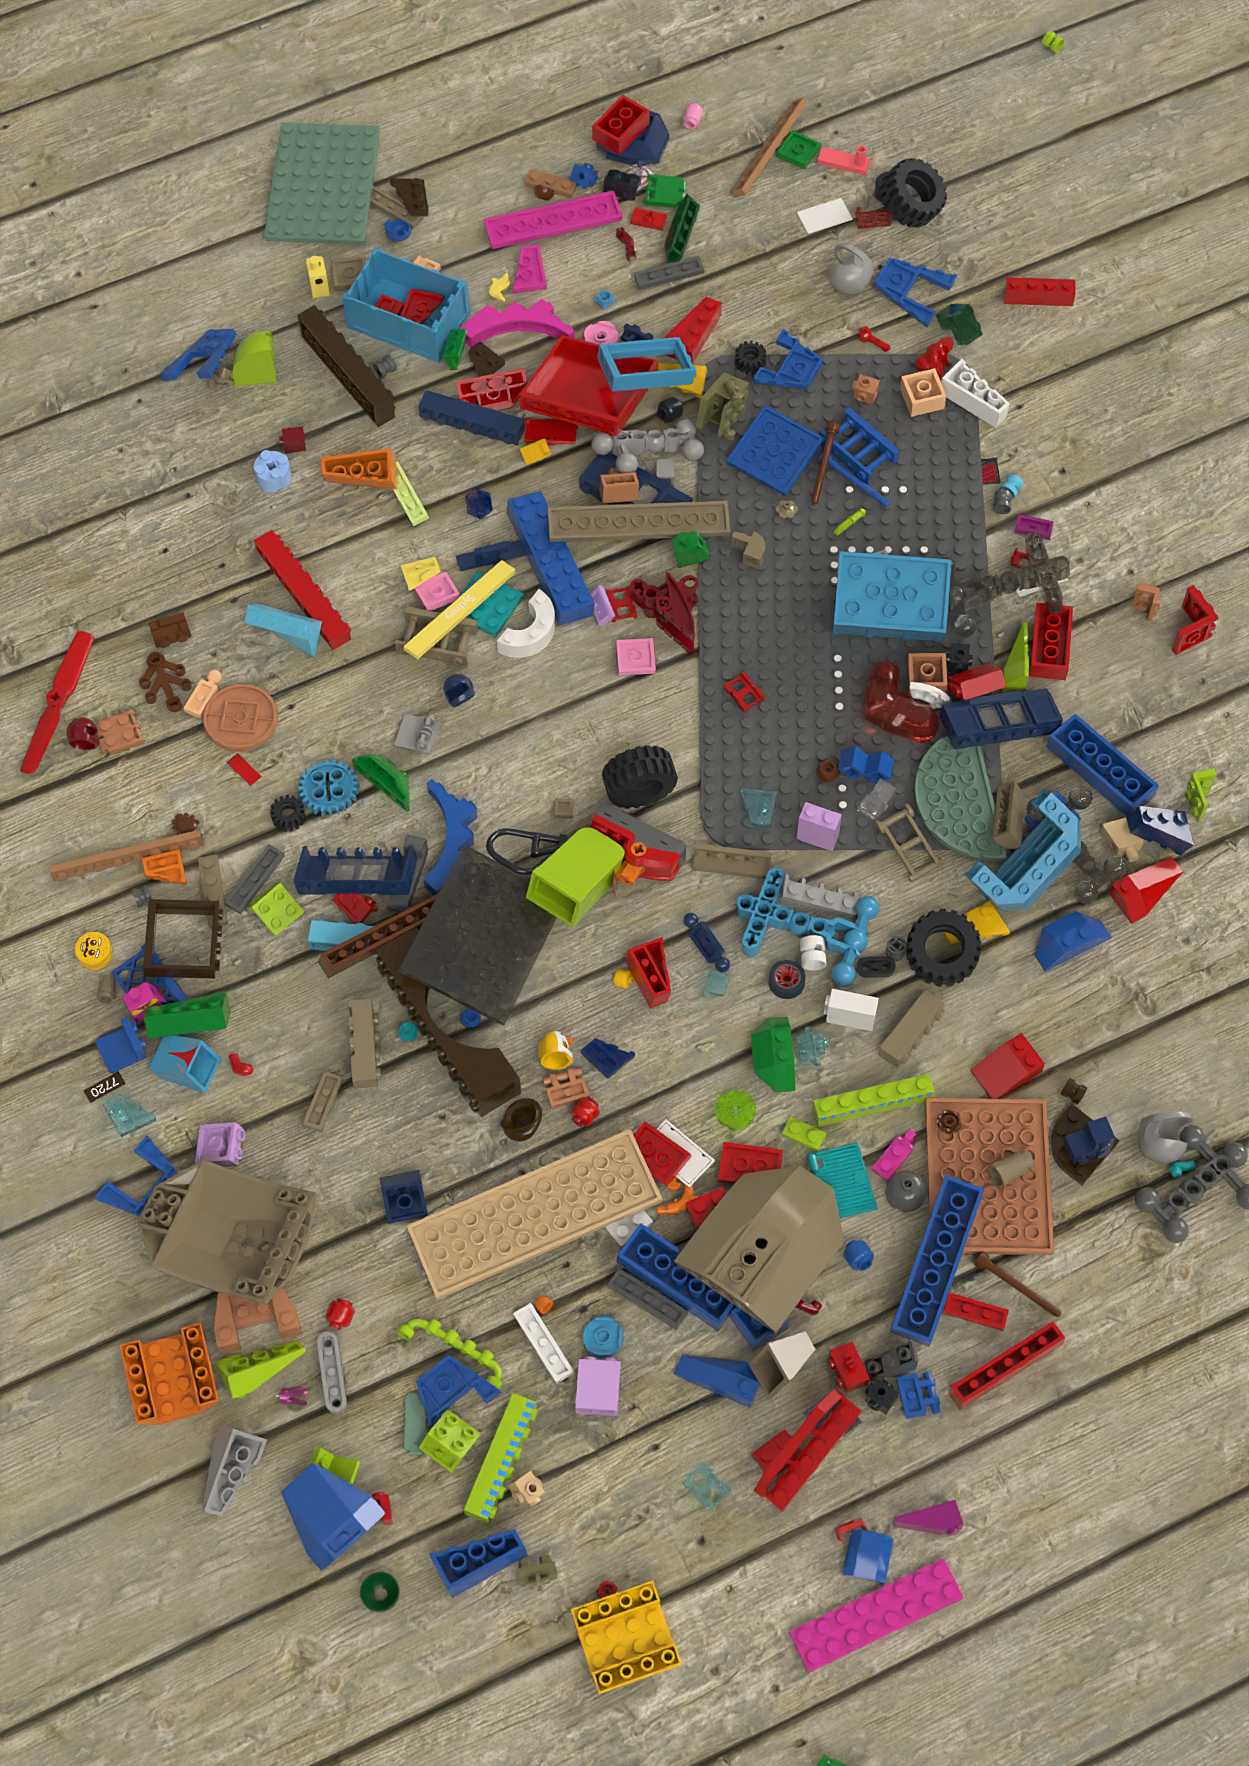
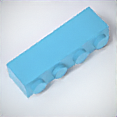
M324 919L312 920L308 937L309 948L327 951L374 926H366L362 923L347 924L343 921L335 923Z

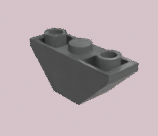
M909 1341L865 1360L867 1374L870 1378L869 1381L902 1376L916 1370L918 1364L914 1341Z

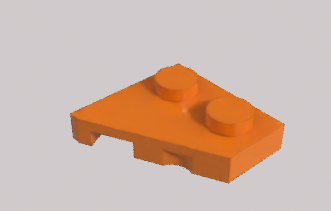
M179 849L142 858L146 878L187 885Z

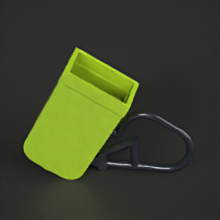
M588 827L581 828L571 838H568L565 834L554 836L503 828L493 832L486 842L487 852L494 860L515 873L531 875L526 895L527 899L573 928L613 886L614 871L616 876L624 857V849L621 845L610 837ZM502 835L532 839L530 853L532 858L552 855L545 857L535 867L522 868L497 854L493 849V842ZM540 841L558 844L539 849Z

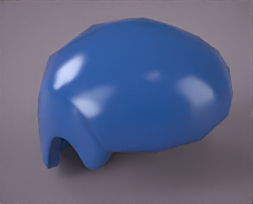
M399 218L395 222H391L388 219L384 223L386 236L393 242L404 241L411 234L410 224L406 221H401Z

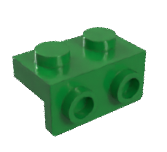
M452 329L450 331L442 357L451 370L458 369L466 343V329Z

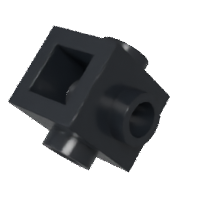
M951 643L950 652L946 653V664L949 665V672L958 674L967 671L968 667L972 666L973 655H969L970 644Z
M877 1379L874 1384L870 1383L865 1390L867 1395L865 1402L868 1403V1407L877 1412L879 1410L887 1415L898 1398L899 1392L893 1389V1385L888 1381Z

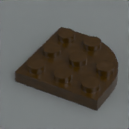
M1071 1104L1054 1125L1050 1142L1052 1155L1057 1165L1068 1176L1083 1186L1108 1155L1103 1158H1091L1085 1164L1080 1165L1076 1163L1072 1165L1063 1145L1065 1136L1084 1130L1087 1122L1093 1120ZM1115 1138L1109 1154L1119 1144L1120 1140Z

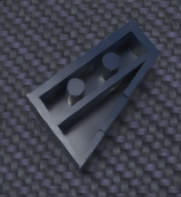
M1138 806L1126 816L1130 834L1148 842L1155 841L1164 849L1168 847L1175 850V853L1178 855H1182L1194 845L1185 811Z

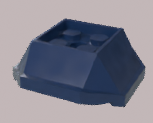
M649 111V125L620 155L597 142L596 147L606 159L642 167L660 163L670 140V134L660 114Z

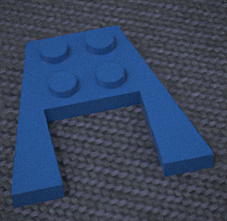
M889 258L875 280L874 287L925 327H928L936 311L907 298L908 293L918 277L950 291L958 274L950 275L944 273L945 271L929 270L926 269V266L920 265L917 267L910 265V262Z
M210 329L206 331L200 339L160 373V376L163 380H175L194 357H209L196 374L199 379L213 378V370H217L220 365L218 361L220 358L225 357L226 353L224 351L226 347L230 348L237 335L235 330Z
M146 1136L134 1151L138 1156L163 1173L161 1178L139 1204L110 1182H107L95 1196L97 1201L140 1217L154 1187L178 1174L149 1136Z

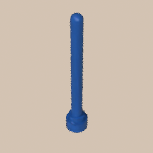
M823 453L821 454V456H820L819 459H818V462H820V463H821V459H822ZM830 453L827 466L834 468L884 507L889 505V501L836 462L833 454Z

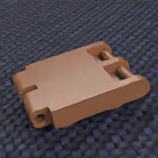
M134 710L98 721L96 737L103 754L109 752L112 755L145 743V739L139 731L140 726L134 718Z

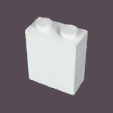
M832 989L831 996L827 995L825 1001L824 1015H827L826 1022L873 1031L879 998Z

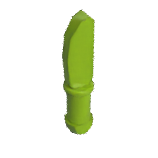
M860 508L855 514L849 516L846 521L837 527L834 534H841L852 524H855L858 519L864 517L866 514L865 509Z

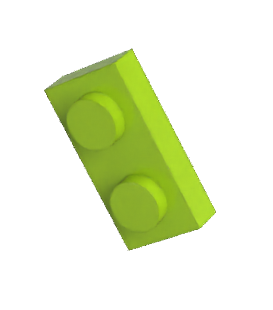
M790 1117L782 1132V1137L819 1152L827 1133Z

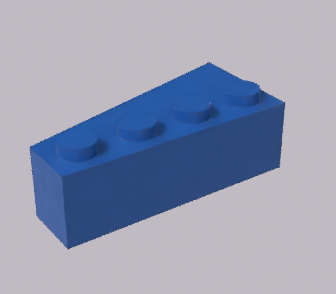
M515 1529L489 1536L484 1540L471 1541L460 1547L454 1546L447 1548L446 1551L429 1554L451 1598L456 1597L528 1556L525 1546Z

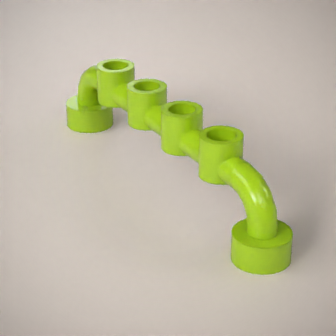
M413 1319L406 1325L401 1324L396 1332L400 1337L410 1341L415 1334L413 1328H423L429 1335L440 1338L446 1345L457 1348L463 1355L474 1358L484 1367L491 1368L494 1371V1376L489 1375L486 1381L498 1389L503 1385L500 1381L502 1369L497 1362L492 1360L494 1355L490 1351L484 1349L480 1353L475 1350L477 1346L473 1341L466 1339L463 1343L458 1340L459 1334L454 1330L449 1329L447 1333L440 1329L442 1325L437 1320L431 1319L430 1322H427L423 1319Z

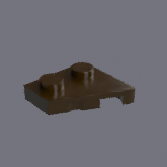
M481 341L468 351L469 358L478 377L495 374L505 365V360Z

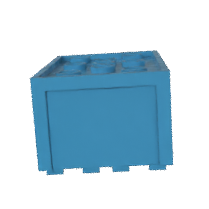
M374 247L371 257L349 291L342 297L347 328L437 363L443 358L450 331L452 329H459L470 314L468 284L466 281H459L443 275L437 270L427 269L409 262L408 259H401L382 252L381 249ZM411 288L444 296V301L423 325L374 306L381 294L394 298L400 303L404 302L405 305Z
M840 551L832 635L849 634L862 635L865 638H873L875 636L901 638L904 641L914 639L943 643L947 629L952 560Z

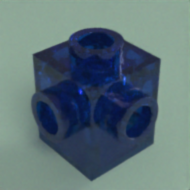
M476 488L465 496L467 514L482 519L493 511L491 494L489 492Z

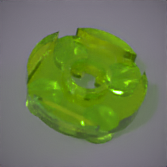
M731 1091L719 1098L716 1106V1116L719 1123L730 1130H744L751 1125L756 1116V1105L747 1092ZM733 1107L741 1109L738 1115H735V1112H731L730 1110H732Z

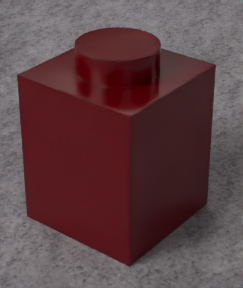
M303 426L282 429V436H279L280 446L285 449V454L306 451Z

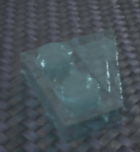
M741 788L752 826L771 828L778 797L777 791Z
M122 1094L103 1102V1107L121 1137L156 1121L154 1114L151 1113L150 1115L142 1110L140 1105L131 1102Z

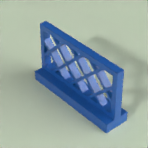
M145 944L141 946L142 950L111 972L126 994L130 991L131 984L141 985L146 981L143 968H136V962L144 957ZM154 951L153 964L164 965ZM124 970H130L128 980L121 979L119 974ZM134 971L143 972L141 981L133 980ZM155 977L154 983L147 982L155 987H165L164 998L167 1002L188 1000L174 978Z

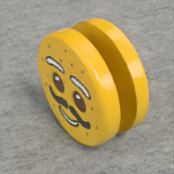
M88 932L82 935L75 944L76 957L79 963L86 969H102L112 959L113 949L110 941L100 932Z

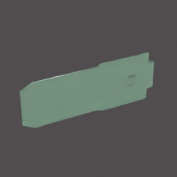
M408 1393L405 1398L404 1450H409L410 1455H422V1450L419 1449V1446L427 1435L426 1410L420 1393Z

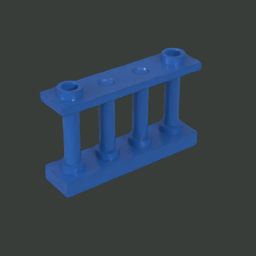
M850 407L845 411L844 423L840 425L839 433L834 439L848 428H852L856 434L842 445L833 440L831 453L850 468L860 480L870 484L872 471L885 460L895 464L899 460L900 450ZM821 429L819 435L824 437V442L821 445L824 448L827 434ZM860 439H864L869 443L854 456L847 451L848 448ZM873 449L881 453L878 458L866 467L859 462L860 459Z

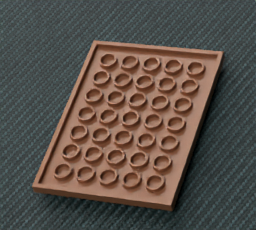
M926 1098L929 1219L945 1175L984 1189L962 1254H981L985 1252L986 1254L1053 1255L1054 1239L1046 1100ZM945 1110H953L961 1117L962 1126L954 1134H945L937 1126V1117ZM1028 1151L1032 1156L1035 1166L1012 1181L1004 1189H999L989 1176L988 1164L1000 1161L1016 1152Z

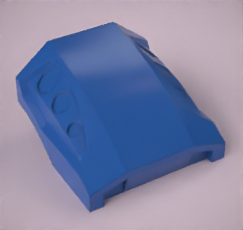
M852 1529L842 1575L868 1579L885 1585L894 1539L880 1533Z

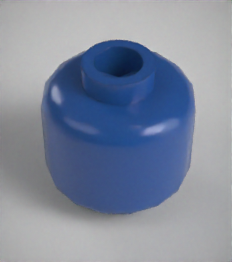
M863 1240L850 1241L846 1245L843 1254L853 1270L864 1271L873 1263L874 1254Z

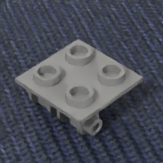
M405 714L394 746L430 754L440 722L435 721L434 716L428 714L425 718Z

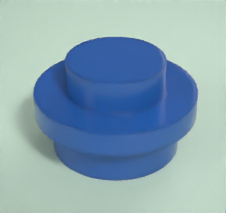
M467 1009L461 1015V1022L467 1028H474L481 1021V1016L475 1009Z

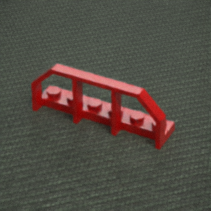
M833 1389L815 1407L766 1469L754 1491L761 1497H766L777 1508L784 1511L862 1413V1410L841 1392ZM839 1400H842L822 1427L817 1429L815 1426L824 1414ZM809 1433L815 1434L796 1460L791 1456ZM785 1464H792L768 1493L767 1489Z

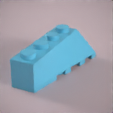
M260 604L247 605L244 623L266 629L312 657L316 656L322 621Z

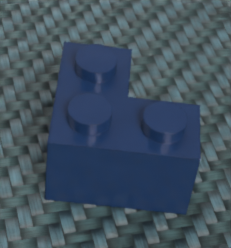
M1105 1116L1087 1122L1084 1130L1065 1136L1063 1145L1072 1165L1076 1163L1081 1165L1089 1162L1091 1158L1107 1156L1116 1137Z

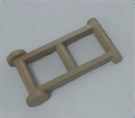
M906 803L903 805V810L881 822L878 819L875 820L874 825L880 834L885 833L910 874L907 876L909 881L913 882L942 866L944 862L941 857L937 859L912 818L914 817L912 808ZM905 817L917 836L898 846L887 827ZM922 843L933 862L914 871L903 852Z

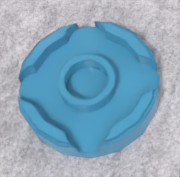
M606 1316L592 1319L584 1327L582 1334L583 1345L587 1352L598 1358H608L615 1355L622 1347L624 1340L621 1326L613 1318Z

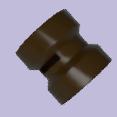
M1069 1078L1060 1095L1065 1098L1069 1097L1074 1103L1079 1104L1088 1087L1078 1085L1075 1080Z

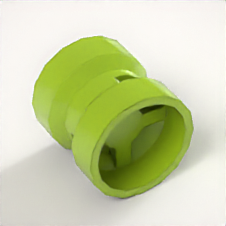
M1049 31L1044 36L1042 45L1046 48H1051L1052 52L1058 53L1063 47L1065 39L1061 36L1057 37L1056 33Z

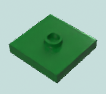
M792 130L777 150L776 157L805 170L820 150L822 143Z

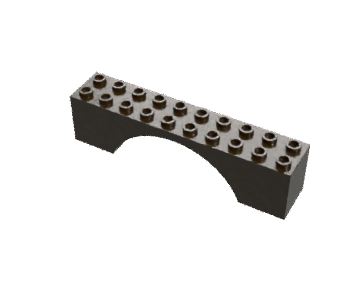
M415 927L376 950L377 958L375 959L379 965L377 968L382 976L386 975L389 980L387 983L392 991L396 990L399 995L397 998L402 1006L406 1005L409 1010L407 1013L412 1021L416 1020L419 1026L417 1028L423 1037L427 1036L429 1047L433 1052L437 1051L439 1055L438 1060L443 1067L447 1066L451 1080L453 1082L457 1081L460 1086L458 1089L464 1098L467 1097L469 1099V1106L474 1113L478 1112L482 1118L520 1095V1078L499 1047L484 1049L461 1044L444 1034L432 1020L427 1010V1000L438 962L437 956L418 928Z

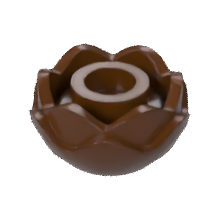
M540 184L534 187V193L537 198L549 201L554 197V190H551L550 187H543Z
M824 760L816 768L819 779L824 782H832L840 774L838 765L832 760Z
M945 1110L938 1115L937 1126L945 1134H954L962 1126L961 1117L953 1110Z

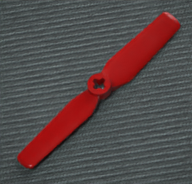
M84 631L76 632L56 673L52 690L46 695L48 706L39 718L20 768L22 773H35L60 721L61 708L65 706L66 701L78 684L94 640L90 633Z

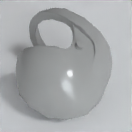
M841 243L834 248V254L841 264L830 267L829 277L831 285L843 294H859L869 285L873 276L874 265L871 259L860 249L847 243ZM839 249L850 251L854 257L853 263L847 261L840 254Z
M1166 1112L1142 1118L1138 1133V1143L1141 1152L1148 1159L1157 1163H1172L1180 1159L1186 1151L1188 1143L1177 1141V1133L1180 1127L1193 1121L1191 1114L1186 1112Z

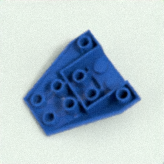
M314 1462L281 1491L305 1551L321 1571L343 1554L386 1513L371 1495Z

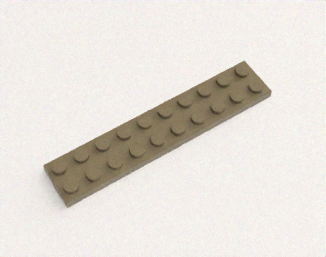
M727 501L547 508L550 542L674 538L680 532L690 533L693 531H697L702 537L730 536L731 533Z

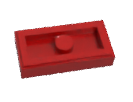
M635 207L630 223L663 231L667 221V214Z

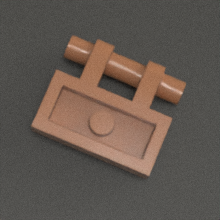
M581 1068L566 1069V1072L552 1073L548 1077L542 1078L544 1086L549 1084L553 1086L546 1088L551 1109L579 1102L581 1098H590L585 1079L576 1080V1077L582 1075ZM569 1079L570 1081L560 1085L558 1083L560 1081Z

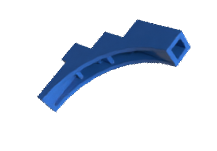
M431 779L426 783L427 791L439 805L447 823L446 844L442 855L433 870L424 878L425 888L435 896L454 886L471 871V860L464 853L474 845V833L468 826L478 816L477 807L472 801L468 802L464 797L458 801L453 794L446 792L441 783H436Z

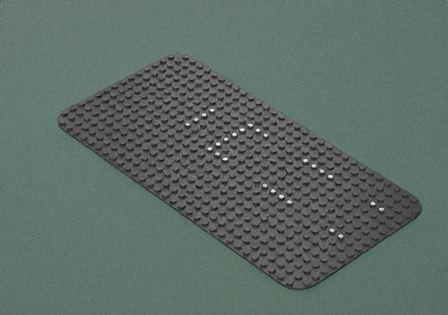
M735 354L721 355L705 365L707 366V375L702 396L724 372L748 382L749 396L745 401V412L743 415L740 414L736 423H732L730 429H735L734 440L724 439V434L718 437L719 425L708 421L702 429L697 428V439L704 445V454L698 460V502L727 501L731 530L730 536L703 537L709 544L711 559L699 562L701 818L704 830L714 842L723 847L747 850H827L797 839L799 816L805 802L842 814L839 837L833 850H895L885 833L880 834L877 831L874 821L878 819L881 822L903 810V805L908 803L914 812V817L912 818L931 849L951 850L940 843L929 832L918 813L915 802L914 789L919 765L927 751L938 740L948 735L939 717L941 708H933L925 700L908 697L907 659L908 653H949L951 643L970 644L969 655H973L972 666H969L968 670L986 664L994 666L979 419L976 415L947 397L945 409L910 416L900 391L901 377L919 372L915 366V361L921 354H817L823 359V364L808 389L754 383L753 378L757 373L756 371L755 374H751V372L745 374V370L742 373L740 368L737 369L735 365ZM766 354V365L764 368L777 373L788 354ZM754 355L744 356L747 360L757 359ZM947 355L949 365L951 366L950 368L946 365L943 366V375L945 376L960 359ZM860 374L880 380L879 392L873 404L861 402L853 398L854 391L851 388L854 380L857 381ZM697 397V416H698V411H699V406H700V401H701V398H698V397ZM764 405L819 434L821 429L825 431L827 422L843 424L844 413L850 407L900 450L899 460L895 464L885 460L872 471L871 483L867 484L889 501L887 507H884L831 466H827L819 501L815 505L812 504L811 500L820 467L818 459L824 451L822 446L819 447L786 496L727 464L726 459ZM848 428L834 440L842 445L855 435L856 432L852 428ZM860 439L848 448L847 451L854 456L869 443L864 439ZM873 449L860 459L859 462L866 467L878 458L881 453ZM833 455L834 460L836 462H838L840 465H842L844 468H846L848 471H850L857 477V475L850 468H848L843 462H841L836 456ZM791 500L798 507V512L793 519H781L779 514L776 513L775 508L779 505L780 501ZM860 508L865 509L866 514L864 517L858 519L855 524H852L841 534H834L837 527L846 521L849 516L855 514ZM734 531L745 533L750 537L755 531L763 537L765 541V558L760 570L743 564L744 551L731 547ZM885 549L888 555L952 560L947 629L943 643L914 639L904 641L901 638L875 636L873 638H865L862 635L849 634L832 635L840 551L873 554ZM946 664L947 683H949L948 677L957 673L949 672V665ZM742 672H745L750 677V682L756 686V689L759 688L765 695L764 701H760L752 706L745 713L723 687V684H728L741 676ZM741 681L731 685L735 691L745 688ZM947 687L946 694L952 702L964 701L952 695ZM996 690L977 697L995 695ZM752 694L742 698L748 705L756 701ZM990 707L981 708L979 714L985 727H997V710L991 711ZM1000 743L981 746L995 809L998 786L1002 785ZM852 746L859 747L868 755L877 751H884L894 759L891 779L878 783L869 782L870 778L859 776L858 780L851 779L842 772L834 781L824 782L819 779L816 768L824 760H832L839 766L841 751ZM905 817L887 827L898 846L917 836ZM919 843L908 850H925L922 843Z

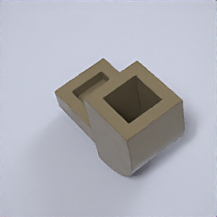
M734 531L731 547L744 551L743 564L760 570L765 558V541L763 537L755 531L751 537L745 533Z

